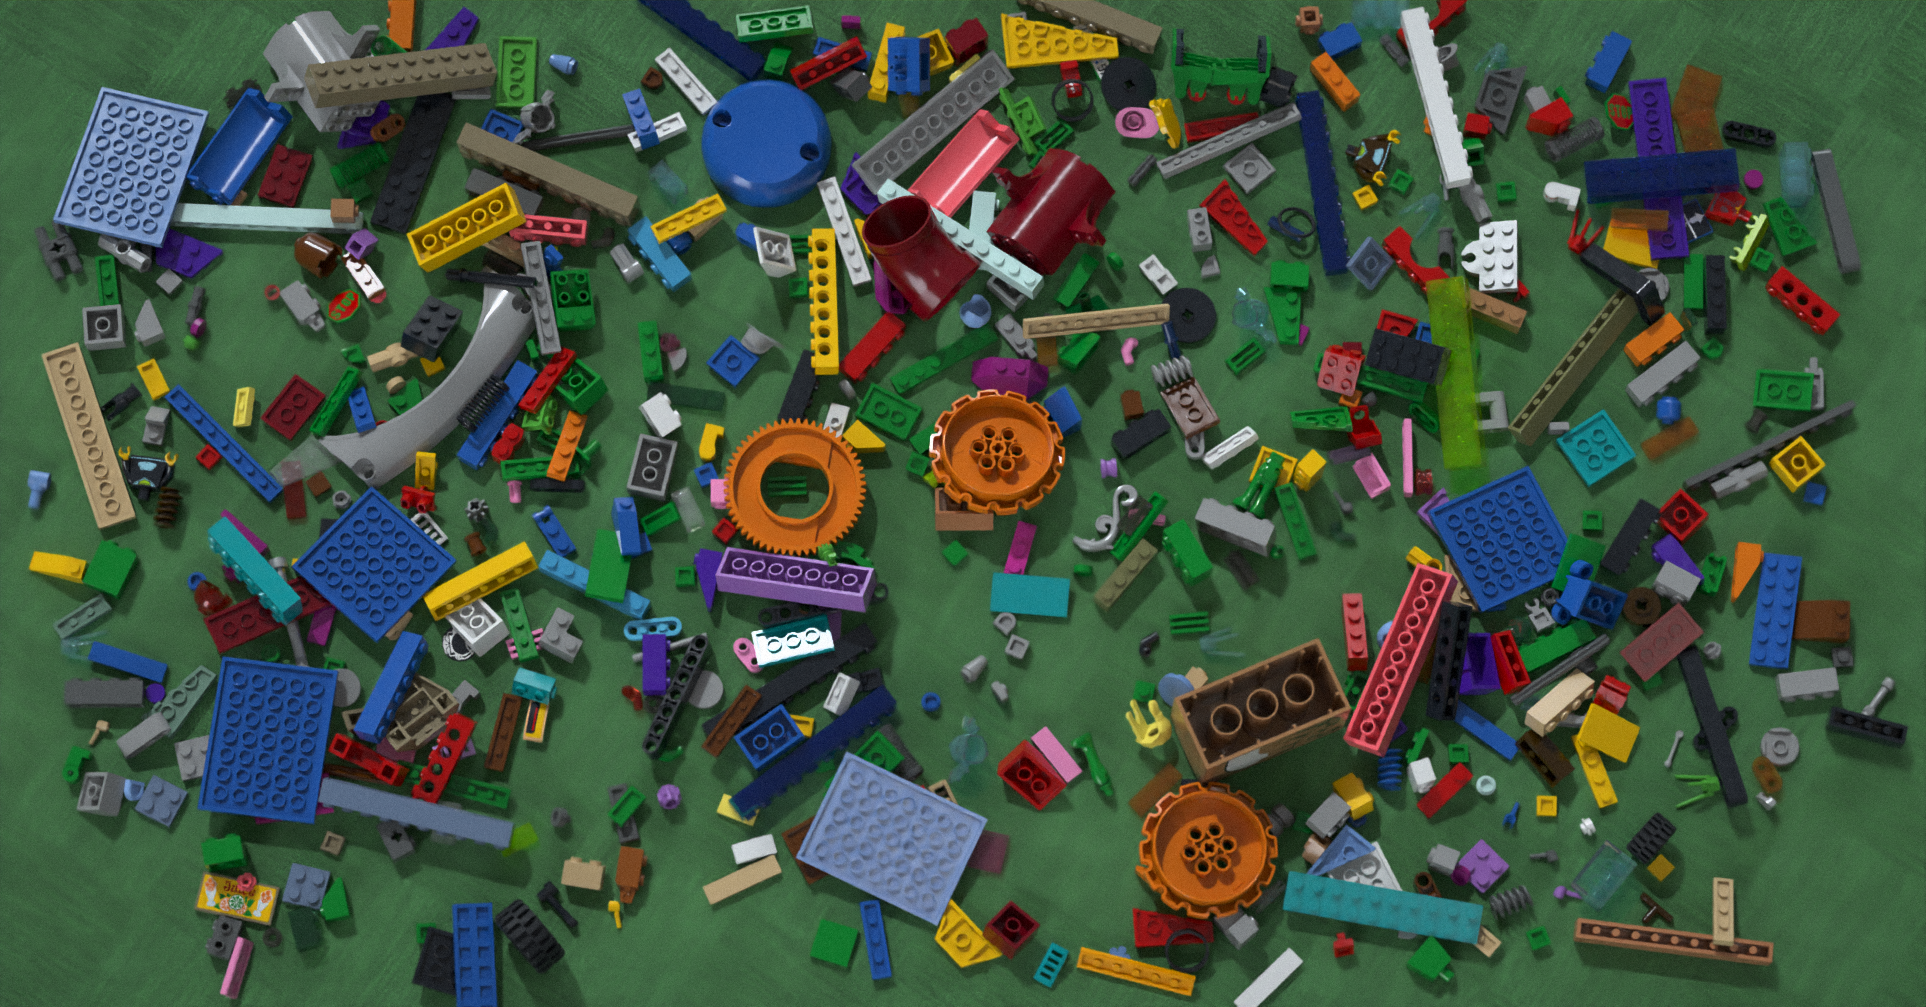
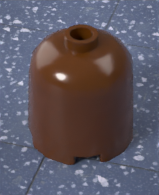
M307 233L299 237L294 243V258L296 262L320 279L323 276L328 277L338 265L335 261L338 255L342 256L341 246L317 233Z

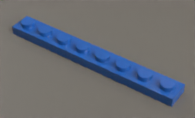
M179 384L165 396V399L269 503L274 501L284 491Z

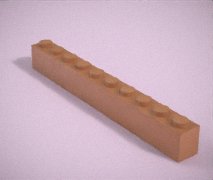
M1578 918L1575 921L1573 941L1764 966H1769L1772 963L1774 943L1739 938H1734L1733 946L1713 944V935Z

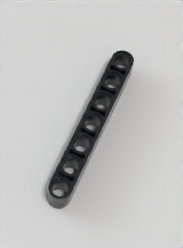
M876 584L868 606L883 603L888 599L889 589L885 584ZM877 589H883L885 591V595L883 597H877L875 595V591ZM791 602L762 609L758 614V622L761 627L766 629L848 610L832 607L821 610L818 605ZM801 606H808L810 611L807 614H802L799 609ZM783 610H788L791 612V616L789 618H782L780 613ZM765 614L772 616V620L768 623L761 620Z
M696 635L692 639L643 740L642 749L651 760H657L663 755L710 657L712 645L704 635ZM705 643L703 648H698L700 644ZM697 660L695 665L690 666L692 661ZM689 677L687 682L682 683L684 678ZM681 694L679 699L673 700L676 695ZM668 712H673L671 716L665 717ZM660 729H664L663 733L657 734ZM656 746L655 750L649 751L650 747Z

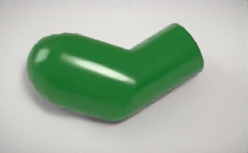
M677 745L671 751L665 749L663 755L658 760L672 762L682 755L684 751L680 745Z

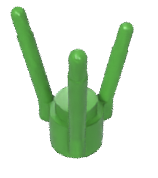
M1675 775V778L1701 780L1700 782H1692L1687 785L1689 787L1701 786L1702 791H1706L1704 794L1676 805V808H1681L1705 797L1714 796V792L1720 789L1717 776Z

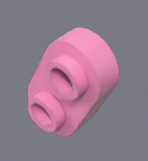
M747 638L736 640L733 645L734 653L744 666L752 673L762 671L763 668H759L758 664L753 665L751 663L753 659H757L755 646ZM744 644L747 647L745 650H741L739 648L740 645Z

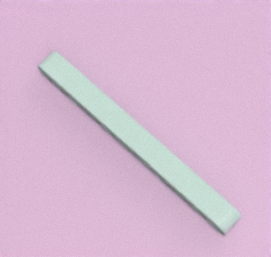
M178 203L170 226L354 234L363 229L364 214L359 212V217H356L355 223H333L330 217L331 210Z

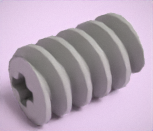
M1183 355L1179 357V361L1177 358H1173L1172 363L1166 360L1165 366L1161 362L1158 363V369L1155 365H1151V373L1156 386L1157 383H1160L1164 387L1165 380L1172 384V378L1179 382L1180 375L1186 380V373L1191 378L1193 377L1189 358L1187 357L1186 359Z

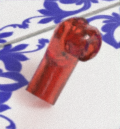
M624 686L621 693L633 701L634 711L643 710L641 692L633 686Z

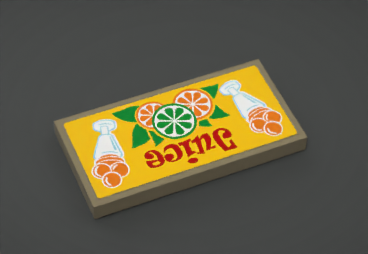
M203 871L194 910L266 926L272 925L280 887L256 882L253 890L249 892L241 891L237 886V878Z

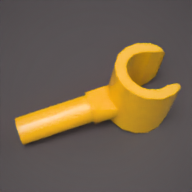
M609 901L608 911L615 912L616 926L621 928L620 904L617 901Z

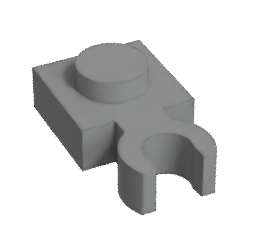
M1537 598L1533 599L1534 607H1530L1525 602L1524 609L1526 612L1531 613L1528 615V620L1537 634L1554 626L1555 622L1545 607L1539 608Z

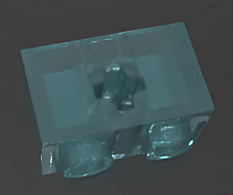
M663 160L648 171L649 180L674 205L688 194L687 185Z

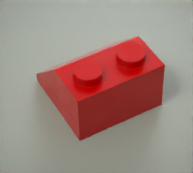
M1560 97L1531 113L1525 128L1529 131L1553 137L1557 134H1562L1566 130L1568 131L1574 115L1563 98Z

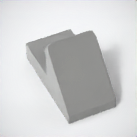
M151 406L145 416L146 428L142 440L143 443L162 447L171 412L170 409Z

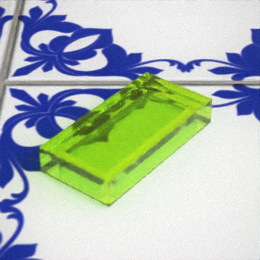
M530 822L514 830L510 847H505V850L500 849L504 859L539 840Z

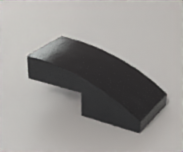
M880 667L862 673L856 672L847 675L860 682L855 694L886 687Z

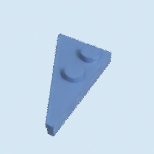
M1346 824L1307 874L1320 876L1369 854L1376 848Z

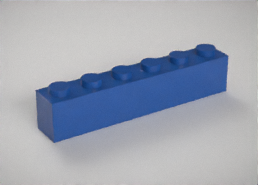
M517 360L504 380L510 387V390L506 393L500 389L505 394L503 396L498 393L502 399L495 396L500 403L492 399L497 406L490 403L494 407V409H491L488 406L492 413L485 410L489 416L483 413L486 419L481 417L484 423L478 421L481 426L476 424L478 429H476L475 433L471 432L457 453L458 460L477 471L480 467L483 468L486 465L488 454L498 442L497 440L503 434L510 420L516 418L519 412L520 401L538 378V372L535 369Z
M402 631L354 728L355 733L360 739L380 744L386 736L387 729L391 721L394 720L399 705L402 704L404 695L411 686L412 679L419 670L424 655L428 652L429 644L423 636Z

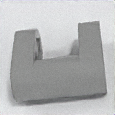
M1503 391L1475 393L1468 396L1470 407L1489 406L1491 417L1490 420L1472 423L1474 434L1497 433L1508 430L1509 422Z

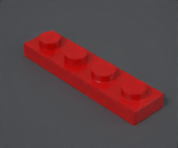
M561 347V352L554 354L520 401L519 406L521 409L534 414L538 412L577 358L575 351Z

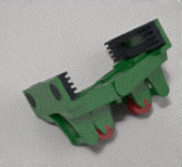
M1172 29L1170 57L1171 70L1174 75L1175 96L1177 98L1185 97L1189 83V98L1192 101L1199 102L1205 98L1206 87L1210 83L1211 86H1215V84L1229 85L1227 99L1231 104L1239 105L1243 103L1246 97V89L1248 102L1252 105L1259 102L1263 83L1269 77L1270 36L1258 35L1256 58L1221 59L1184 52V29Z

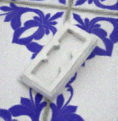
M831 403L823 430L829 426V433L835 430L837 431L836 437L842 435L850 408Z

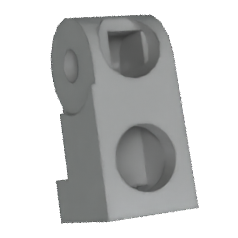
M466 680L452 693L453 697L460 704L457 710L460 714H462L463 707L471 698L477 700L481 696L480 692Z

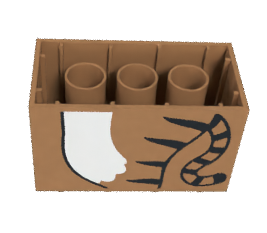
M1319 638L1174 698L1170 720L1198 782L1202 787H1205L1209 782H1217L1342 729L1351 707Z

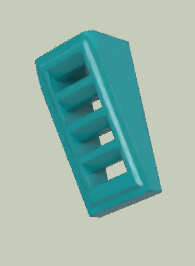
M1052 942L1033 979L1051 988L1069 955V951ZM1054 950L1063 955L1062 958L1052 954V951ZM1051 958L1059 962L1058 966L1048 961V959ZM1047 965L1055 969L1054 973L1044 968V966ZM1041 972L1051 976V979L1049 980L1041 976Z

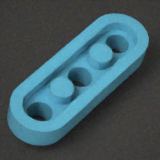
M676 617L635 620L628 622L624 627L625 637L630 641L643 640V634H666L667 638L678 636L682 631V624ZM674 625L676 626V629L674 631L669 630V626ZM651 627H655L657 629L654 633L650 632L649 630ZM632 629L637 630V633L635 635H632L630 633Z

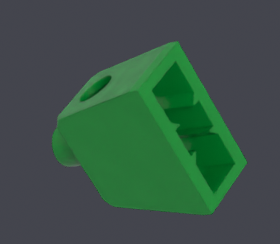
M1432 935L1429 936L1405 965L1431 982L1439 975L1448 983L1455 975L1446 967L1452 960L1451 957Z

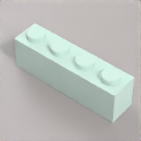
M973 191L969 230L994 245L986 231L997 218L994 217V211H998L999 200L996 199V193Z

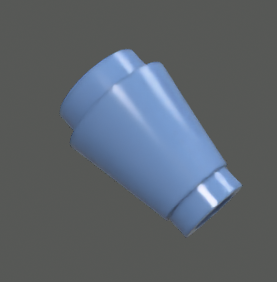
M555 54L550 56L549 64L567 75H573L576 72L578 61L574 57Z

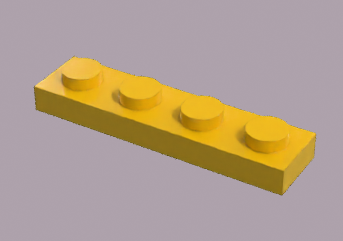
M717 193L651 225L650 229L658 243L661 244L727 212V209Z
M1578 734L1571 736V741L1598 808L1602 809L1616 804L1618 800L1598 750L1576 739Z

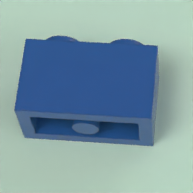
M1350 22L1339 25L1332 32L1326 31L1322 33L1317 45L1322 54L1327 52L1332 60H1336L1360 48L1362 39L1353 23Z

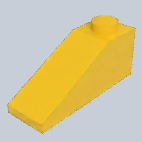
M34 551L29 570L83 584L82 580L89 564L85 560L69 556Z

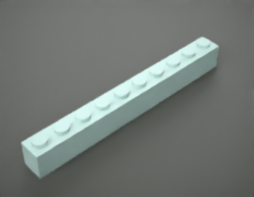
M887 179L877 192L878 200L882 204L897 197L913 195L890 179ZM931 206L944 230L963 251L968 250L981 263L980 266L1034 300L1044 286L1043 276Z

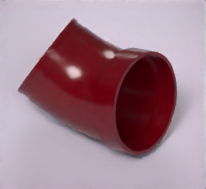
M909 195L889 200L876 208L864 222L862 237L869 251L886 277L912 305L911 310L924 323L937 314L961 290L981 265L968 250L963 251L951 239L935 216L929 202L922 197Z

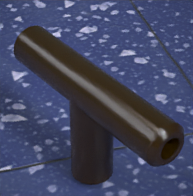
M1643 892L1640 899L1650 907V910L1644 915L1642 921L1648 924L1656 914H1659L1670 923L1673 916Z

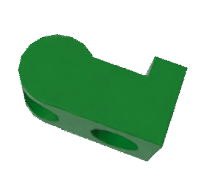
M72 745L62 770L64 780L70 784L78 783L82 777L81 770L85 761H91L94 754L91 751Z

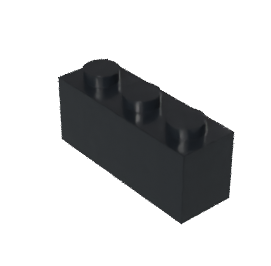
M1159 408L1155 411L1152 409L1144 414L1143 419L1132 421L1124 431L1121 429L1116 431L1112 435L1111 445L1124 462L1170 433L1172 426Z

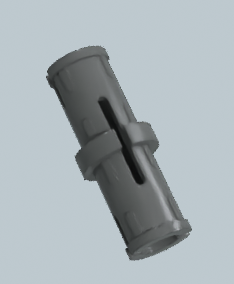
M194 287L191 302H188L187 305L189 309L185 324L192 326L193 322L198 319L199 313L203 309L202 302L206 292L205 288Z

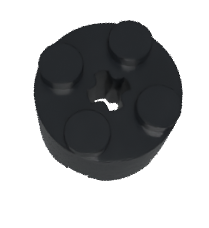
M1272 65L1270 68L1271 74L1266 79L1262 88L1260 101L1281 108L1289 102L1291 92L1289 91L1294 86L1297 75Z

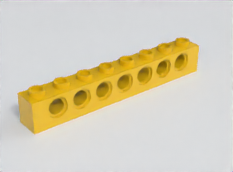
M835 228L812 229V236H808V247H812V253H808V263L812 264V270H809V281H813V287H809V298H813V304H810V316H814V322H810V333H814V339H811V350H815V356H811V368H815V375H838ZM820 247V248H824L825 251L821 252V251H818L817 249ZM824 265L826 266V268L821 269L818 266ZM824 282L827 285L821 286L818 283ZM824 299V300H826L827 302H826V303H821V302H819V300ZM820 317H826V318H828V319L825 320V321H823V320H820L819 318H820ZM821 334H826V335H828V337H827V338H822V337H820V335H821ZM822 351H826V352H828L829 354H828V355H822L821 352H822Z

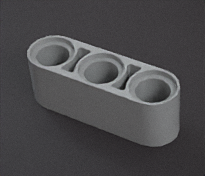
M158 712L119 738L116 743L125 759H130L170 732L171 727L162 712Z

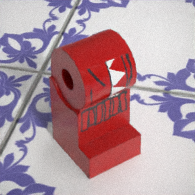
M1077 60L1060 63L1062 81L1067 79L1080 80ZM1070 83L1064 86L1067 98L1082 96L1081 84Z

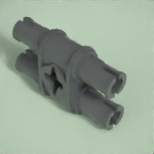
M52 221L51 224L57 238L50 240L44 226L34 229V233L39 242L38 250L43 255L45 266L50 268L55 281L58 282L66 278L60 262L67 260L73 274L83 271V268L78 258L79 251L72 240V234L67 232L64 225ZM58 247H60V252H59V253H57V249H56V248H58Z

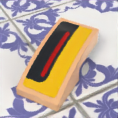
M530 700L523 740L542 743L550 703L546 705Z

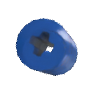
M1387 749L1385 756L1378 759V763L1381 765L1378 767V771L1381 773L1377 776L1381 780L1377 782L1379 788L1390 791L1402 789L1396 786V784L1402 782L1396 776L1402 775V772L1397 771V768L1402 767L1397 761L1402 760L1403 757L1397 756V753H1401L1403 750Z

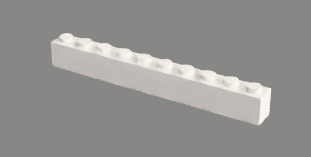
M1423 7L1401 11L1400 22L1446 187L1450 189L1469 185L1473 172L1471 166L1467 165V150L1462 147L1463 136L1457 129V115H1453V100L1448 97L1449 86L1448 82L1443 79L1444 68L1442 63L1439 64L1438 47H1434L1433 41L1435 37L1433 30L1429 29V15L1425 13Z

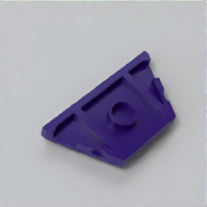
M381 100L371 116L356 117L352 127L347 131H342L337 148L345 149L374 144L376 141L371 137V128L389 115L390 106L384 100Z
M855 152L840 191L867 217L876 208L881 206L882 203L879 202L878 195H873L853 168L852 164L861 157Z
M169 229L163 247H156V264L193 279L199 274L200 270L208 267L211 261L223 255V250Z

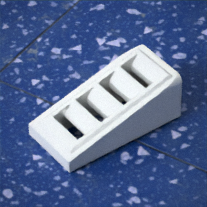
M419 512L410 519L416 524L417 521L424 517L426 520L417 526L421 529L429 523L431 526L424 532L427 534L434 528L436 531L429 537L433 539L439 534L441 537L435 541L439 545L448 539L427 512L425 514Z

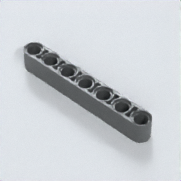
M1829 148L1810 152L1811 165L1839 272L1845 274L1860 271V258L1832 151Z

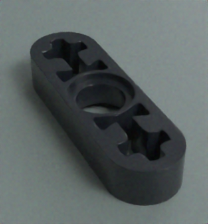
M1727 121L1721 130L1722 136L1728 140L1763 148L1772 147L1776 141L1774 131L1736 121ZM1729 126L1733 127L1732 134L1728 133L1729 131L1727 129L1729 128ZM1739 128H1741L1740 136H1737ZM1751 130L1754 133V137L1751 139L1746 138L1744 131ZM1766 135H1769V139H1771L1769 142H1765L1764 137Z
M557 479L530 480V490L535 492L584 493L586 488V482L583 480L566 479L565 482Z
M1727 706L1719 712L1721 719L1726 716L1724 712H1731L1733 714L1731 716L1733 720L1729 718L1723 724L1727 725L1726 727L1724 726L1725 731L1738 718L1737 710L1731 706ZM1700 731L1693 738L1692 745L1697 751H1705L1707 746L1703 744L1699 746L1697 744L1699 742L1697 738H1704L1702 731Z

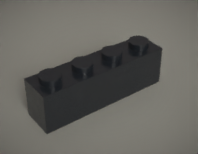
M1706 255L1703 259L1704 334H1724L1727 328L1725 255Z
M803 349L777 417L778 424H781L782 419L785 420L786 424L789 422V418H792L793 423H796L797 418H800L801 424L807 419L808 415H805L807 408L811 409L814 402L812 395L814 391H818L821 383L819 380L820 375H815V368H811V356H815L814 352Z
M1641 497L1600 564L1618 575H1621L1622 572L1626 574L1631 566V563H1629L1632 556L1636 557L1641 547L1638 545L1642 539L1647 540L1652 532L1649 530V527L1652 523L1656 524L1661 517L1659 513L1661 509Z
M1832 706L1828 711L1824 729L1901 749L1905 744L1909 726Z

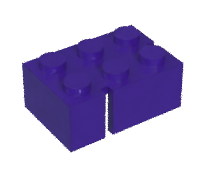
M1468 633L1459 695H1486L1501 689L1490 633Z

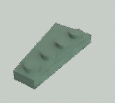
M200 665L182 681L181 685L176 689H172L167 697L161 702L158 701L153 706V709L147 714L144 713L140 718L145 721L150 716L162 712L171 727V731L166 736L173 739L218 676Z

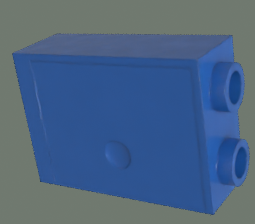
M888 38V91H896V94L899 95L907 94V92H911V95H923L924 91H930V38Z

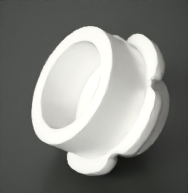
M1582 819V823L1579 825L1583 834L1591 836L1592 833L1596 832L1591 819Z

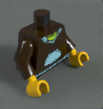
M1392 130L1388 134L1364 138L1359 147L1348 144L1345 155L1355 158L1353 168L1363 181L1377 182L1379 186L1384 184L1381 179H1387L1383 170L1392 147L1391 142L1393 141L1395 144L1400 143V140L1395 138L1401 135L1397 130Z

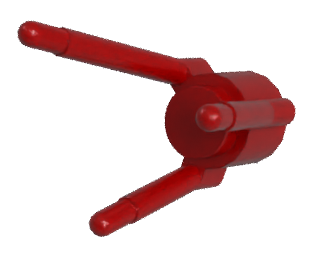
M1579 209L1576 210L1570 237L1567 241L1568 249L1576 254L1584 252L1604 229V226H1601L1585 243L1586 239L1584 236L1592 221V218H1589L1581 234L1574 237L1580 212Z

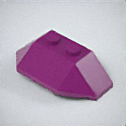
M874 261L876 300L887 312L905 314L911 304L894 287L877 262Z
M989 357L973 361L971 381L981 391L996 389L1000 395H1005L1006 391H1012L1026 396L1027 401L1047 387L1049 367L1027 359Z

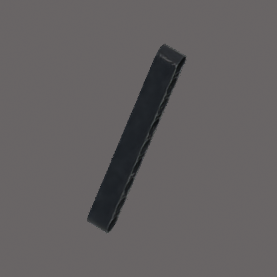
M1696 645L1688 646L1676 657L1726 805L1730 809L1748 804V795Z

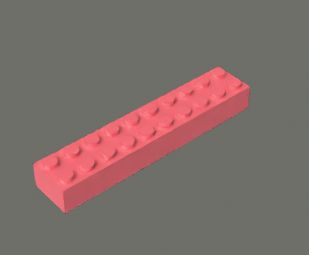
M1417 563L1343 737L1348 745L1381 757L1385 756L1438 631L1442 603L1450 602L1458 584V581L1452 574Z

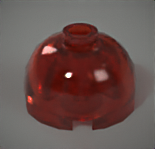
M201 580L194 591L193 598L198 606L197 610L205 616L208 613L213 615L229 608L233 602V599L227 593L224 595L219 587L206 580Z

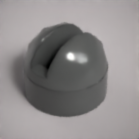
M1371 391L1361 401L1364 405L1372 407L1377 403V396Z

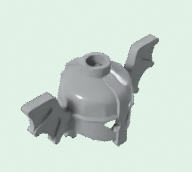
M546 90L541 98L543 103H530L521 109V124L525 130L516 136L513 143L521 145L526 138L531 137V132H544L555 127L554 114L549 106L550 103L554 102L552 97L555 93L552 90Z

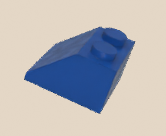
M1064 386L1047 398L1043 405L1050 414L1051 422L1057 423L1063 438L1081 430L1082 418Z

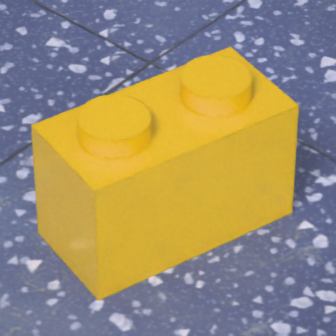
M1353 772L1332 783L1333 791L1351 807L1348 813L1353 821L1374 810L1372 794L1370 791L1366 792L1362 780L1359 777L1356 778Z

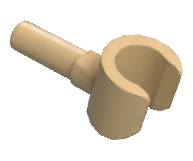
M103 720L97 722L95 733L90 739L89 744H94L101 731H108L109 722Z

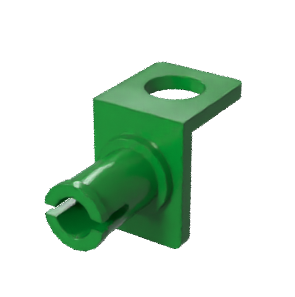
M593 439L583 450L579 447L575 448L578 463L582 465L579 475H572L575 480H578L592 466L590 458L603 448L596 439Z

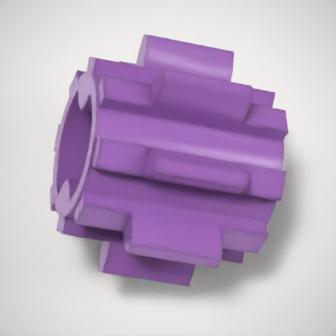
M667 784L661 786V789L658 790L657 798L660 807L663 806L668 810L678 807L680 800H682L678 787L675 788L674 785Z

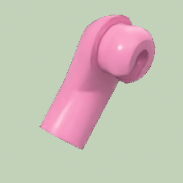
M1127 338L1121 348V354L1126 366L1134 363L1131 352L1133 348L1138 346L1136 338Z

